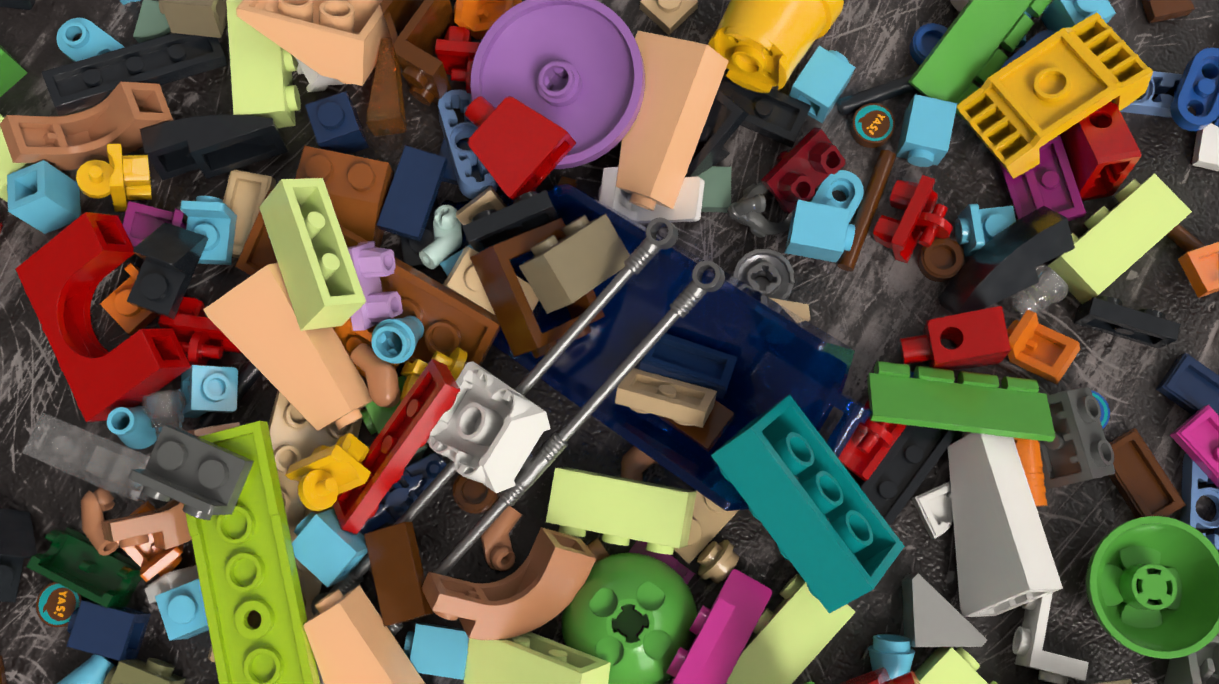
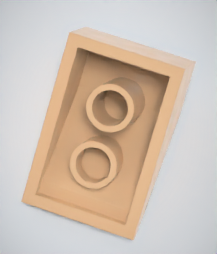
M243 0L236 8L237 17L318 74L337 79L345 84L363 86L389 46L391 39L380 6L382 0Z

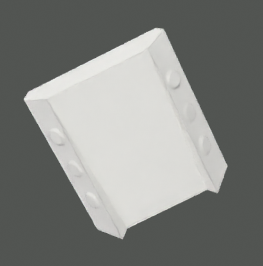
M467 362L456 380L460 392L457 394L455 403L449 411L442 415L430 432L427 442L436 453L451 459L454 462L455 470L463 477L483 483L495 493H499L516 486L515 477L542 433L550 429L546 411L475 362Z

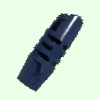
M434 451L407 465L401 479L392 485L380 502L375 515L366 521L359 532L364 535L370 531L373 532L385 522H388L390 525L396 522L446 467L447 463L440 454Z

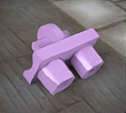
M374 241L360 242L356 246L348 247L366 299V303L351 316L353 331L367 330L383 320L392 319L402 314L401 296L397 291L382 292L380 277L394 274L396 267L394 251L392 249L377 248Z

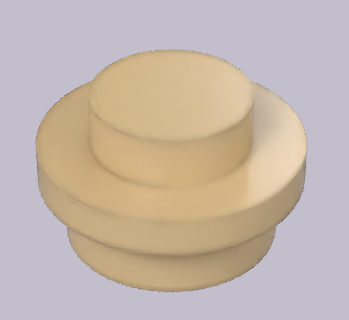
M724 540L719 544L716 541L708 544L697 559V562L701 564L698 569V575L703 579L710 578L714 583H719L726 578L739 560V556L733 551L734 545L728 540Z

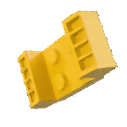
M1096 12L1072 27L1060 29L988 77L978 90L957 105V110L1014 179L1040 164L1039 148L1102 106L1111 101L1117 104L1121 111L1142 96L1147 90L1153 70L1131 50L1126 42Z

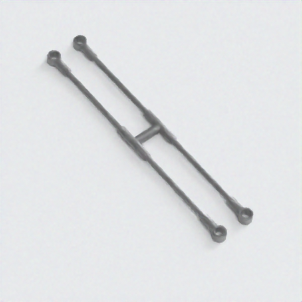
M660 217L649 222L646 228V238L624 261L625 267L514 389L515 391L525 396L634 273L638 275L661 249H668L675 245L678 240V230L674 224ZM661 227H668L667 237L657 241V231ZM708 260L701 261L695 266L692 273L693 280L670 304V311L559 433H553L549 440L543 444V447L534 455L530 453L514 479L516 486L499 493L500 498L438 565L433 573L445 576L508 506H513L524 492L543 474L555 458L568 446L567 441L678 318H684L707 292H714L722 287L725 275L720 266ZM708 269H714L716 273L714 280L711 283L703 284V273ZM452 460L394 525L402 522H412L457 472ZM368 554L344 580L336 583L328 593H321L315 596L311 605L313 615L318 613L314 604L332 591L339 588L344 595L360 585L364 579L363 575L371 567ZM399 623L387 627L395 636L402 629L403 624Z

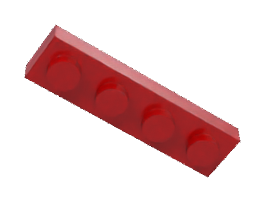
M431 359L369 447V451L362 462V465L371 472L366 484L338 495L333 508L342 530L354 534L359 533L366 521L375 515L380 502L392 485L401 479L405 467L417 450L426 444L430 432L442 415L454 405L460 388L447 365Z

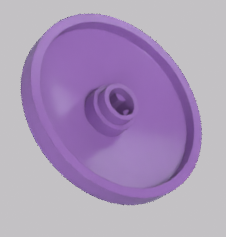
M525 0L501 15L480 42L472 64L471 97L473 101L477 97L483 96L497 108L506 97L512 96L565 129L576 141V145L554 169L573 168L603 156L614 148L630 130L640 111L644 97V62L638 44L628 26L613 10L599 1Z

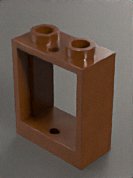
M562 218L495 244L470 257L514 357L530 351L534 359L547 354L557 343L556 340L565 334L597 298L594 290H591L574 303L566 306L572 319L541 333L510 260L531 252L530 248L552 235H555L557 240L566 236L562 230L565 226ZM603 310L590 323L605 317ZM589 324L576 339L592 332Z

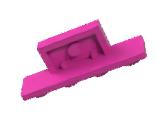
M733 569L711 609L702 605L689 631L696 634V637L689 650L687 651L680 647L666 672L674 677L671 684H726L772 595V590L739 570Z

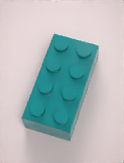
M790 394L748 423L711 455L718 464L724 478L733 484L748 504L751 514L762 523L777 543L781 554L792 563L806 582L810 593L822 603L829 614L872 591L905 547Z

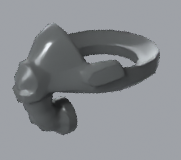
M762 182L758 184L753 183L743 191V197L738 202L732 203L727 210L731 219L748 226L751 233L759 238L786 232L789 229L792 212L790 214L787 213L786 218L780 223L770 222L762 215L761 212H764L766 208V200L763 194L770 192Z

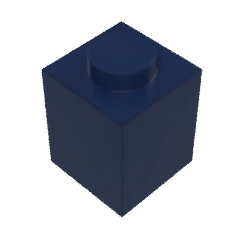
M346 91L305 105L317 143L321 149L352 154L369 148L357 110Z
M81 600L80 606L74 610L68 623L70 637L66 647L118 661L136 659L151 613L128 607L105 608L92 600Z

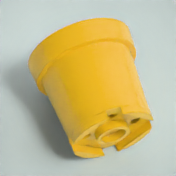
M730 0L708 45L729 61L726 67L729 69L726 77L732 82L748 90L760 93H769L774 86H778V90L785 86L792 72L813 42L824 36L841 14L844 0Z

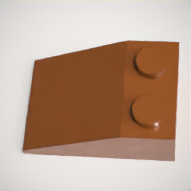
M304 146L295 179L323 178L339 225L367 241H374L375 246L380 248L384 231L378 228L377 223L395 175L390 164L374 159Z

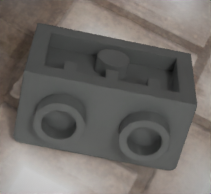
M1089 387L1078 388L1048 395L1047 398L1056 437L1053 442L1038 440L1040 443L1041 460L1043 461L1042 468L1046 490L1115 474L1113 465L1114 452L1110 443L1105 438L1100 421V405L1092 395L1091 389Z
M163 425L146 468L132 469L128 479L143 485L141 492L151 498L169 502L172 498L184 504L183 512L199 519L211 520L212 515H230L233 513L254 461L175 426Z

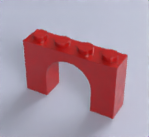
M90 212L83 213L15 270L57 358L59 367L76 399L78 408L86 422L107 420L109 413L116 408L138 406L188 370L191 365L173 328L140 329L110 352L96 338L90 316L93 294L104 277L135 253H133L134 247L118 215Z

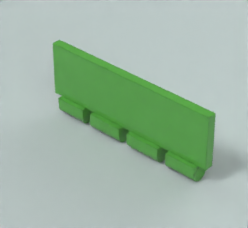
M969 0L908 83L923 96L957 103L958 105L979 89L974 83H971L973 79L983 85L987 78L999 71L1008 57L998 46L1000 45L1005 50L1013 52L1034 25V22L1023 13L1026 11L1031 16L1039 18L1052 0ZM956 108V114L961 116Z
M882 361L876 362L874 373H869L867 377L871 421L1053 442L1056 437L1047 394L1038 393L1039 386L1037 380L1004 376L1001 388H998L999 380L997 375L960 371L957 383H954L953 370L916 366L913 378H909V365Z

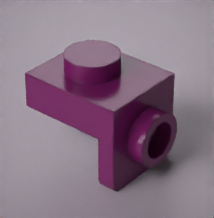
M128 201L123 227L135 248V246L165 222L186 229L187 223L182 222L184 213L180 209L175 208L174 212Z

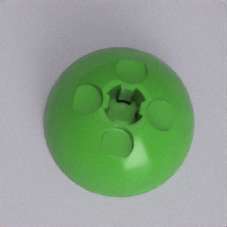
M1147 516L1127 521L1104 536L1090 557L1086 571V593L1091 610L1107 634L1122 646L1138 654L1153 658L1173 659L1195 653L1210 643L1219 633V552L1201 532L1177 519ZM1137 580H1139V582H1138V590H1139V592H1137V588H1136Z
M640 553L614 554L594 563L585 584L578 591L573 601L562 611L561 626L563 640L568 647L610 662L608 684H664L673 677L666 672L679 648L682 647L688 651L696 637V634L689 631L697 616V609L693 595L683 578L663 561ZM642 625L647 626L643 627L642 631L638 634L639 638H637L636 634L641 630ZM619 629L623 634L627 635V638L626 636L622 635L618 630H615Z

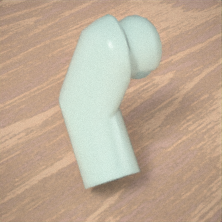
M442 205L435 210L433 221L434 241L419 252L422 263L429 269L436 268L462 245V223L456 217L457 210L451 205Z

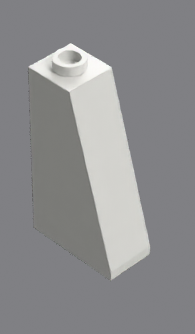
M963 432L964 437L948 446L960 610L963 617L996 616L1063 589L1014 438Z

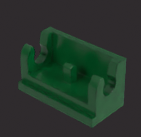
M67 527L65 531H50L45 537L52 542L48 551L44 554L32 555L26 566L105 608L126 607L141 580L139 576L141 567L132 558L117 550L109 555H100L85 534L71 527Z

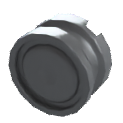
M755 249L746 253L738 261L731 279V294L738 306L744 311L755 315L768 297L787 301L795 283L794 270L789 260L781 253L771 249Z

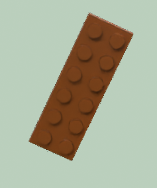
M269 190V191H268V193H267L265 199H266L267 196L271 193L272 190ZM261 211L258 213L235 266L251 276L264 266L277 263ZM340 225L347 248L356 246L360 242H367V240ZM394 257L396 264L394 274L380 277L382 292L397 291L401 296L403 312L392 319L415 316L424 326L423 336L419 339L412 356L401 364L405 365L406 362L413 364L416 359L429 363L436 351L449 357L458 347L467 352L465 365L467 362L473 361L481 366L501 328L496 315Z

